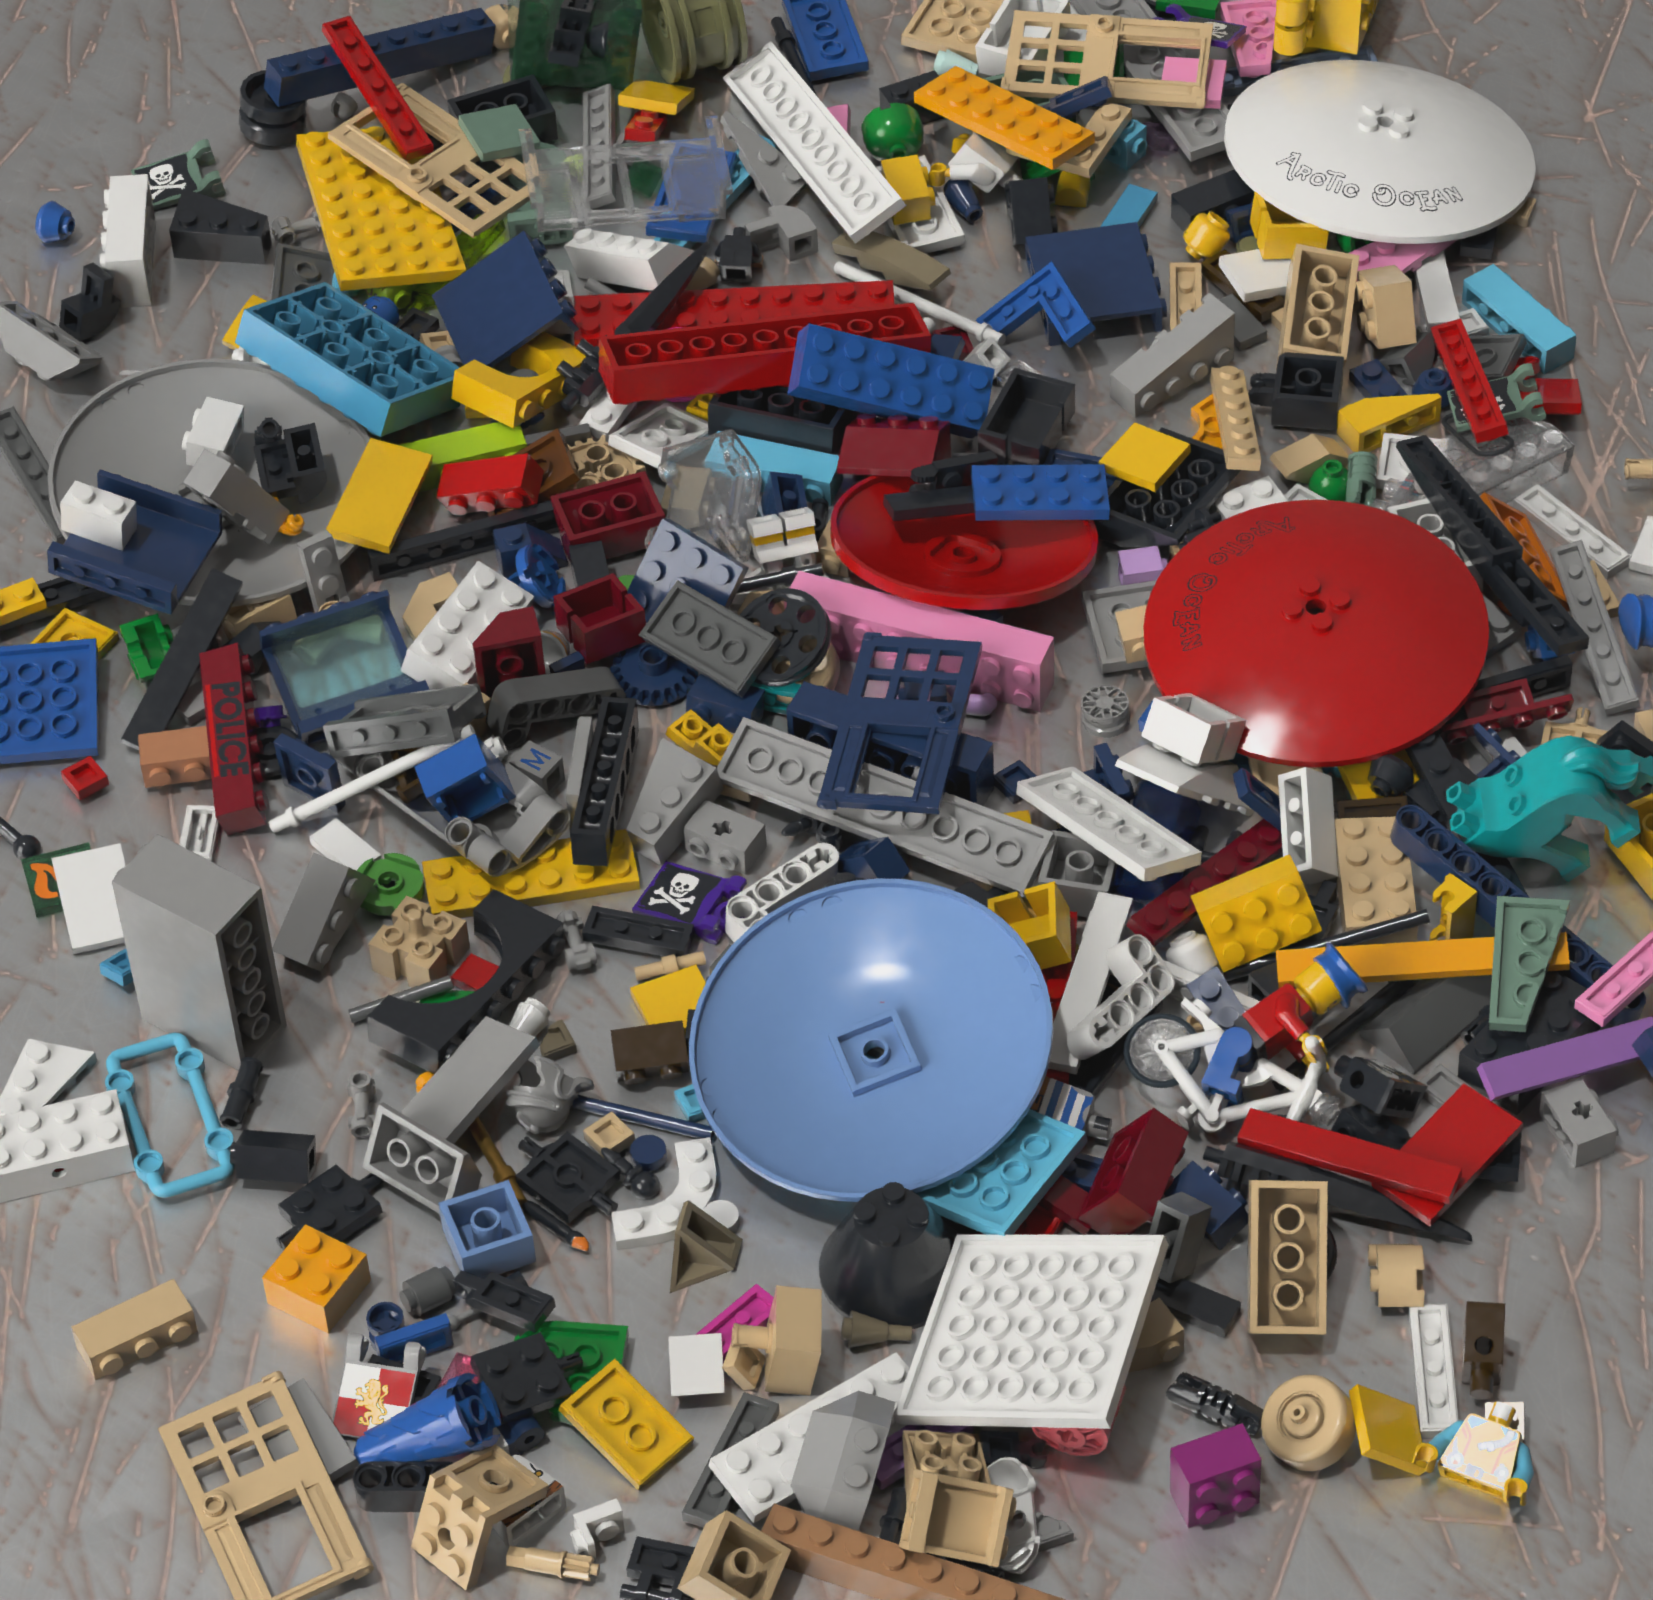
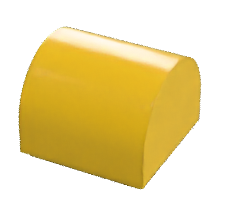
M1062 171L1059 176L1055 205L1085 208L1090 190V178Z

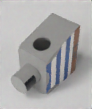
M1045 1076L1039 1094L1030 1108L1031 1110L1085 1131L1089 1137L1108 1140L1111 1132L1112 1119L1094 1115L1095 1096L1092 1093Z

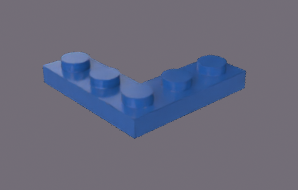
M1052 261L976 319L977 323L982 324L985 322L990 324L993 330L1007 337L1044 308L1060 336L1070 348L1096 329L1058 267Z

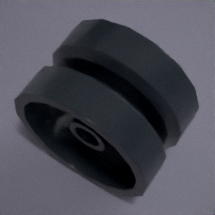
M266 70L250 74L243 80L240 88L239 126L241 132L248 139L258 144L269 146L286 145L296 141V134H303L306 128L307 100L278 107L264 90Z

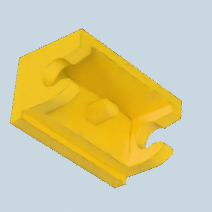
M1449 873L1445 876V881L1433 892L1432 901L1435 903L1442 897L1440 924L1431 931L1429 941L1437 940L1442 936H1445V940L1473 938L1477 891Z

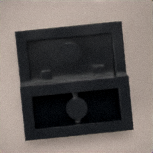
M315 423L283 430L285 439L274 441L273 444L264 443L253 446L261 487L272 497L283 499L298 495L301 504L315 498L324 489L327 476Z

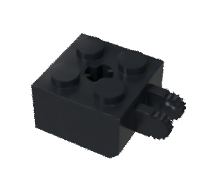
M1285 352L1278 358L1276 374H1261L1260 372L1251 376L1250 387L1252 388L1248 393L1250 403L1272 407L1271 425L1336 430L1337 412L1340 407L1343 386L1344 357Z

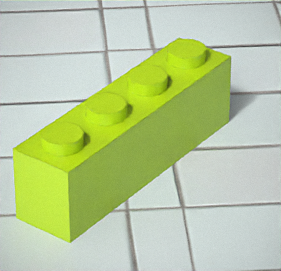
M494 422L400 444L399 446L433 455L431 467L419 492L439 487L444 464L510 456L527 447V443L520 425L511 428L501 422Z

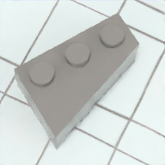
M664 738L661 739L626 829L634 851L660 866L667 861L683 841L684 826L704 800L714 802L724 790L716 767Z

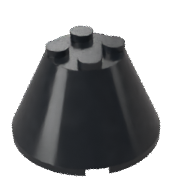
M889 1182L884 1187L867 1193L825 1242L819 1259V1277L825 1297L837 1312L849 1318L850 1312L853 1310L885 1321L889 1325L912 1326V1329L925 1326L956 1235L958 1234L919 1195L904 1188L900 1183Z

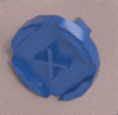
M529 544L518 550L515 557L517 572L512 574L508 580L534 595L533 600L541 607L551 608L554 606L553 596L566 591L565 580L563 577L558 578L556 571L559 570V565L551 553L539 544Z

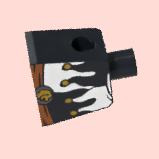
M1343 1055L1334 1066V1074L1343 1078L1339 1086L1340 1091L1380 1115L1413 1119L1428 1087L1376 1059L1356 1056L1350 1058L1347 1055Z

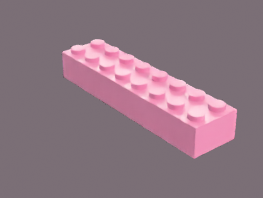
M798 571L790 586L791 589H798L810 594L824 608L831 623V643L837 651L839 659L857 663L863 636L866 632L882 633V636L982 642V651L971 694L984 695L985 693H991L998 701L1040 712L1054 685V637L915 602L899 596L803 571ZM784 601V609H786L787 602ZM815 610L805 611L801 615L800 622L807 623L811 621L815 616ZM877 651L872 667L893 669L898 653ZM910 653L904 670L926 671L930 655ZM941 656L938 671L959 673L963 657Z

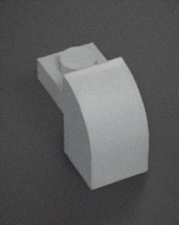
M786 205L768 207L769 217L744 225L746 236H751V241L757 244L760 252L780 246L789 261L818 252L817 228L810 217L799 208Z

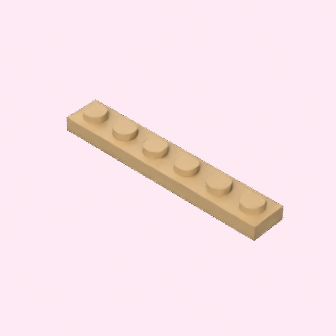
M1233 366L1211 368L1210 383L1226 468L1260 471L1261 455L1244 370Z

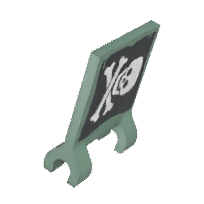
M208 139L198 141L188 152L131 170L132 175L148 174L154 211L177 204L183 188L213 198L222 197L226 194L223 183H221L219 171L209 172L202 179L198 165L210 166L216 163Z
M1532 363L1520 365L1510 376L1488 381L1505 421L1520 417L1531 421H1541L1546 418L1543 406L1533 408L1535 405L1543 404L1541 393L1533 392L1537 390L1535 378L1524 379L1527 376L1535 375ZM1447 391L1457 432L1471 430L1455 391ZM1520 391L1533 392L1527 395L1522 401Z

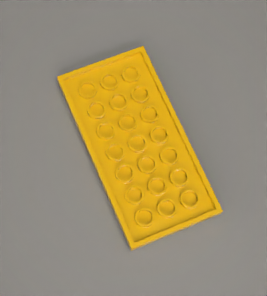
M372 126L360 129L404 159L384 127ZM328 132L296 134V146L340 291L453 281L466 271L452 225L448 220L420 201H416L404 193L394 183L329 140ZM428 154L408 160L407 162L414 165L428 156ZM439 187L432 191L442 198Z

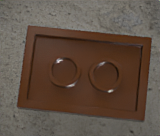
M558 428L513 454L529 453L544 470L537 504L550 499V496L556 495L580 481L564 434ZM520 508L495 509L487 513L491 517Z

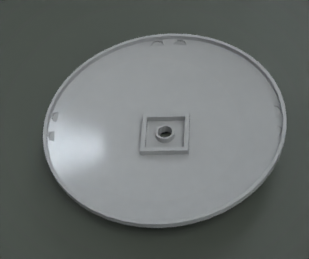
M197 359L172 362L134 373L111 384L93 396L71 417L61 431L49 462L48 492L54 519L60 532L67 540L71 533L61 530L60 502L75 480L98 488L97 473L100 469L206 505L183 483L193 466L186 464V450H182L184 434L186 431H191L195 410L202 408L206 397L244 405V430L231 458L260 487L261 482L253 448L255 446L254 430H257V426H260L265 418L273 417L279 426H282V439H285L283 430L315 423L327 476L326 485L319 495L301 504L298 495L279 499L280 503L290 510L288 515L293 514L295 517L296 514H299L303 517L305 524L302 532L295 536H288L277 532L271 543L267 544L222 518V535L179 602L181 605L188 606L193 605L212 568L243 582V586L232 606L269 601L307 587L297 543L326 530L370 440L361 424L346 418L341 411L330 404L320 401L318 396L305 388L297 386L293 380L284 374L272 370L267 365L229 359ZM333 539L339 564L341 565L357 549L358 545Z

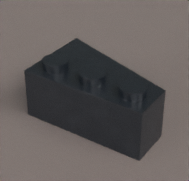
M183 188L169 229L174 258L266 264L272 245L267 215Z

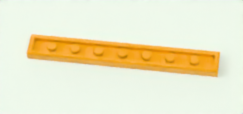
M1566 932L1560 934L1548 971L1570 970ZM1494 937L1338 946L1335 948L1365 983L1492 975ZM1326 947L1276 950L1278 988L1286 983H1290L1295 987L1294 979L1314 963L1313 958L1323 953Z

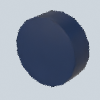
M655 1135L638 1137L630 1146L632 1164L635 1167L638 1164L642 1165L643 1171L659 1169L667 1159L665 1142Z

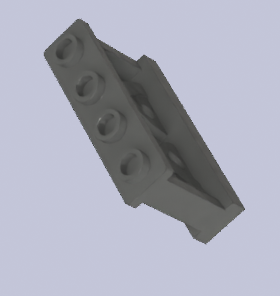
M469 684L359 699L354 703V710L341 720L328 721L323 725L330 755L333 758L454 743L461 738L459 731L473 719H481L486 716V709L480 686L478 684Z

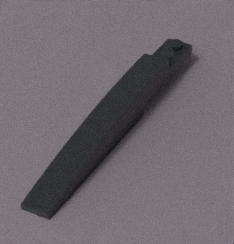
M1423 435L1398 441L1396 444L1397 450L1435 511L1474 567L1522 627L1531 625L1557 656L1588 649L1589 636L1523 561V547L1428 436Z

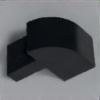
M95 263L83 266L81 293L61 300L59 327L78 341H83L104 331L114 320L121 300L112 294L114 277Z

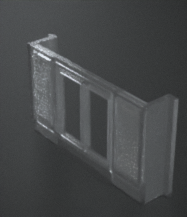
M705 116V138L536 150L531 128L519 129L531 209L534 208L538 232L585 229V226L666 220L686 222L726 219V195H732L733 188L718 116ZM660 160L668 205L635 207L626 162ZM616 163L624 208L591 210L583 165Z

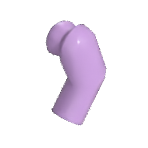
M954 685L946 689L952 699L956 687ZM985 693L984 695L970 694L966 715L986 716L991 714L997 707L996 697L991 693Z

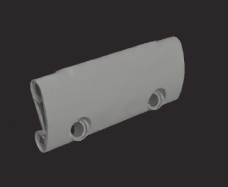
M391 751L334 758L358 778L393 762ZM503 758L501 762L505 766L516 797L473 821L466 817H457L448 822L426 799L425 795L407 805L404 804L396 790V787L400 784L394 776L371 787L492 877H498L515 871L536 859L559 839L571 822V812L551 798L542 787Z

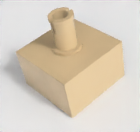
M776 1285L766 1327L733 1324L732 1348L765 1349V1392L810 1396L821 1356L822 1290Z

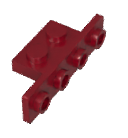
M1527 678L1473 691L1466 703L1461 707L1465 720L1443 725L1438 729V732L1444 743L1448 742L1449 745H1457L1465 742L1468 737L1476 736L1473 730V726L1476 723H1479L1486 731L1492 728L1498 734L1501 729L1512 726L1516 729H1522L1532 725L1536 720L1544 718L1550 721L1561 719L1571 711L1574 699L1572 694H1567L1534 703Z

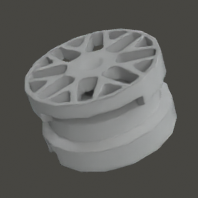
M1101 685L1093 687L1082 697V723L1085 729L1092 735L1103 738L1115 737L1123 733L1126 725L1130 724L1129 698L1122 689L1112 685ZM1100 690H1105L1106 695H1100Z

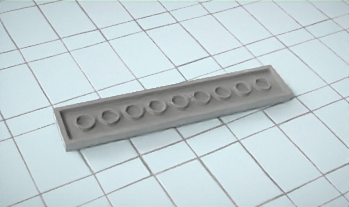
M1069 0L1080 15H1114L1139 19H1153L1157 17L1145 0ZM1124 44V74L1127 78L1161 80L1165 56L1188 58V56L1181 48ZM1222 101L1220 109L1148 105L1190 162L1226 150L1224 130L1229 110Z
M745 717L740 722L717 766L719 777L724 785L870 840L888 836L895 848L901 852L1007 892L1018 891L1023 898H1026L1024 889L1032 887L1043 864L1045 854L1055 840L1054 832L947 792L944 794L939 814L837 807V810L821 809L817 806V800L821 792L832 750ZM864 762L856 793L912 797L916 781Z

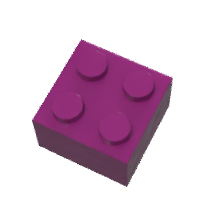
M1243 1423L1171 1448L1170 1493L1188 1528L1198 1524L1212 1523L1218 1517L1235 1511L1244 1512L1255 1504L1260 1503L1262 1459Z

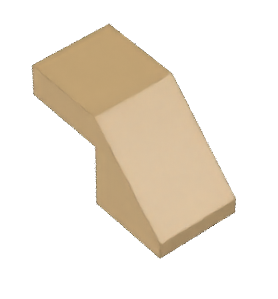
M1311 434L1273 453L1269 458L1286 479L1305 484L1309 483L1313 472L1327 460H1338L1344 467L1348 464V455L1334 439L1317 434Z

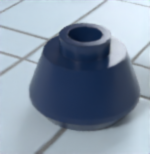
M1432 368L1420 374L1412 387L1411 394L1438 393L1442 397L1441 409L1450 405L1447 391L1454 390L1447 372L1438 368Z

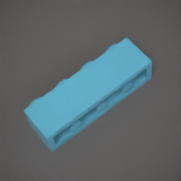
M1492 264L1463 280L1462 304L1468 309L1474 308L1483 321L1498 335L1524 334L1527 344L1521 355L1537 357L1540 361V371L1543 374L1574 359L1576 334L1574 331L1557 319L1549 309L1536 301L1528 291L1515 283L1507 273L1502 272L1497 266Z
M721 431L717 432L705 457L706 465H712L713 479L718 481L723 477L747 486L748 490L764 492L770 471L802 475L806 500L813 503L814 499L822 498L828 501L829 506H832L843 481V474H837L838 455Z

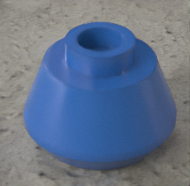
M49 201L42 205L38 211L35 223L36 233L42 242L62 241L73 233L75 219L68 209L56 201Z

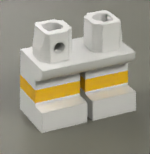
M804 507L780 512L779 517L776 514L746 520L754 557L761 564L764 574L782 571V559L791 557L794 559L796 568L815 564L814 552H819L814 530V512L810 508Z

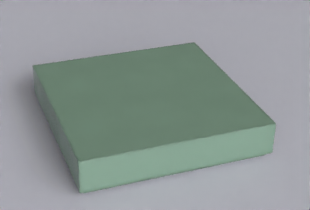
M516 104L459 115L458 124L482 162L540 150V140Z

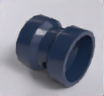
M393 1302L377 1303L367 1312L366 1321L370 1343L375 1351L377 1349L374 1337L405 1327L403 1310Z

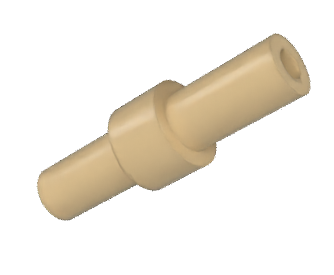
M703 951L675 957V954L661 957V961L634 967L637 981L667 975L695 964L697 967L706 965V959Z

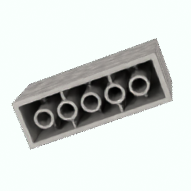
M157 834L148 844L140 848L137 855L125 868L120 869L112 880L141 1017L143 1020L167 1033L176 1032L185 1035L191 1046L239 1071L241 1060L244 1057L257 1058L287 1026L261 887Z

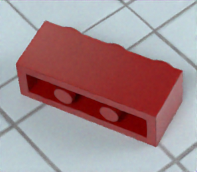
M529 453L444 464L436 498L452 515H465L466 513L479 511L491 512L495 509L521 508L526 505H534L538 501L544 470Z

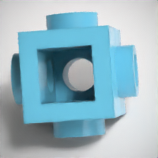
M1131 119L1104 158L1128 170L1146 155L1147 126Z

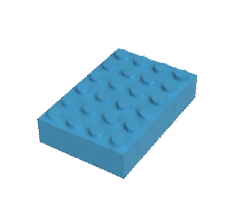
M327 282L252 306L243 311L235 340L237 345L244 348L249 355L257 357L270 365L272 370L282 373L293 380L297 386L305 388L318 396L320 401L330 404L341 411L346 418L355 420L363 425L373 435L385 436L456 409L461 405V403L451 399L454 371L460 368L459 366Z

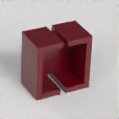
M614 573L553 596L556 626L570 644L573 643V648L581 653L586 664L646 642L639 636L646 625L645 610L631 593L628 594L627 588Z

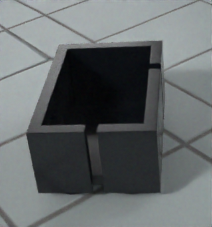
M1014 368L978 431V453L993 451L998 457L997 465H1007L1008 463L1012 465H1043L1049 451L1052 448L1055 449L1062 437V431H1065L1075 413V384Z

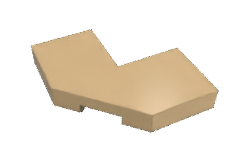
M450 572L419 583L402 616L403 625L413 641L457 588L458 584Z

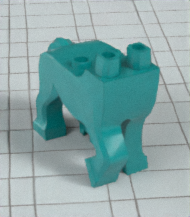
M1565 736L1552 739L1531 750L1498 774L1491 777L1478 778L1469 785L1458 781L1446 791L1447 802L1457 806V812L1450 819V829L1452 832L1459 834L1461 841L1474 852L1492 857L1537 859L1554 866L1560 872L1561 877L1570 882L1591 867L1588 844L1570 839L1561 833L1572 823L1575 816L1603 822L1608 827L1611 843L1617 849L1641 833L1638 810L1627 806L1610 789L1625 790L1629 788V792L1634 796L1640 795L1644 792L1640 787L1646 783L1653 785V757L1643 758L1630 750L1606 749L1580 737Z

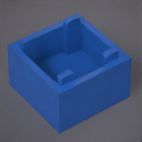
M476 734L414 766L426 799L448 822L457 817H466L473 821L516 797L505 766Z

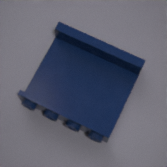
M1138 222L1025 237V257L1030 277L1052 261L1058 267L1092 322L1151 314L1155 331H1162V318L1167 317L1165 298H1159L1161 295L1159 277H1153L1155 272L1152 255L1147 256V236L1140 233ZM1043 308L1039 312L1048 346L1061 345V336Z
M522 231L432 295L463 365L472 360H477L492 368L559 320H562L574 333L579 330L574 319L577 312L570 301L564 298L567 291L562 283L554 277L557 274V270L552 262L545 258L544 255L548 251L539 238L536 237L533 240L525 231Z
M100 469L97 473L99 489L136 501L137 529L123 551L72 533L64 545L53 541L47 550L48 573L172 615L222 535V510Z

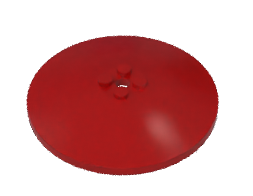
M870 476L848 489L839 498L831 514V544L840 560L853 573L871 585L893 595L939 607L994 610L1022 607L1049 600L1067 592L1084 580L1093 568L1097 557L1098 532L1093 520L975 521V513L893 521L883 505L884 494L909 492L910 486L915 483L918 484L911 477Z

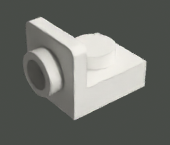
M617 1498L573 1514L575 1530L570 1532V1536L578 1554L584 1552L585 1555L595 1558L594 1562H597L594 1542L610 1540L618 1533L625 1531L623 1511Z

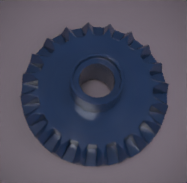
M643 642L620 651L619 656L613 657V665L610 667L611 672L624 690L626 698H636L637 704L644 706L666 705L683 698L688 694L699 674L696 670L648 642Z

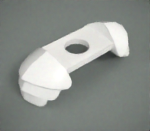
M1004 1457L987 1467L991 1484L1013 1489V1497L1016 1498L1015 1514L1024 1513L1026 1515V1522L1017 1531H1010L1007 1523L1005 1536H1008L1009 1546L1005 1559H1000L999 1567L1010 1573L1022 1574L1031 1566L1038 1554L1041 1543V1535L1037 1536L1034 1504L1036 1484L1026 1465L1017 1458Z

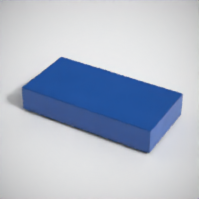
M446 1313L374 1337L377 1355L399 1363L404 1362V1350L408 1342L420 1343L421 1346L426 1348V1354L454 1345L451 1324Z

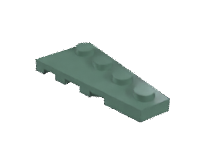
M1497 896L1489 1030L1526 1032L1570 908V900Z

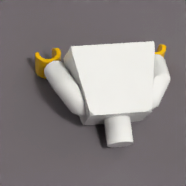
M976 132L972 135L963 133L954 138L951 151L955 156L948 163L950 168L938 162L931 166L928 174L929 185L934 187L943 186L946 177H950L951 180H969L987 193L997 183L1004 187V184L1009 181L1023 180L1010 169L1018 157L1007 154L1006 147Z

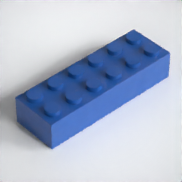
M809 323L798 332L787 395L865 414H875L886 419L893 415H905L908 420H919L921 417L935 416L939 418V421H950V434L974 439L978 436V431L987 417L995 369Z

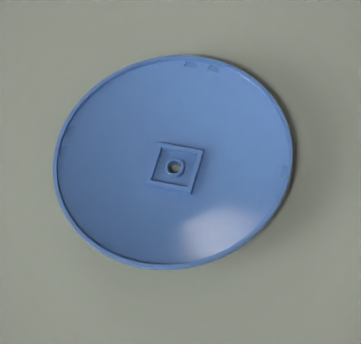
M883 878L850 881L807 893L782 905L750 927L728 949L706 981L696 1005L689 1038L691 1078L700 1108L709 1126L721 1143L740 1162L768 1181L796 1193L834 1201L859 1202L867 1193L882 1188L889 1182L900 1183L904 1188L918 1193L945 1183L980 1163L1014 1132L1027 1115L1039 1094L1047 1074L1054 1033L1053 1012L1045 979L1031 950L1007 922L985 905L946 887L922 881ZM880 1047L885 1050L883 1055L877 1059L866 1057V1053L872 1048Z

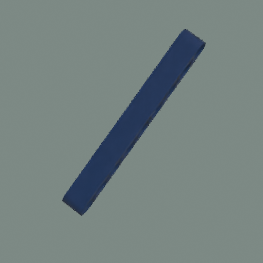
M1405 805L1398 810L1390 834V839L1394 846L1440 884L1445 881V876L1451 873L1477 891L1476 914L1493 928H1495L1497 896L1530 898L1422 808L1415 805ZM1563 925L1561 933H1567L1569 960L1573 962H1570V970L1558 972L1588 989L1613 965ZM1644 991L1627 1005L1629 1008L1625 1007L1608 1023L1612 1026H1618L1639 1020L1646 1004Z

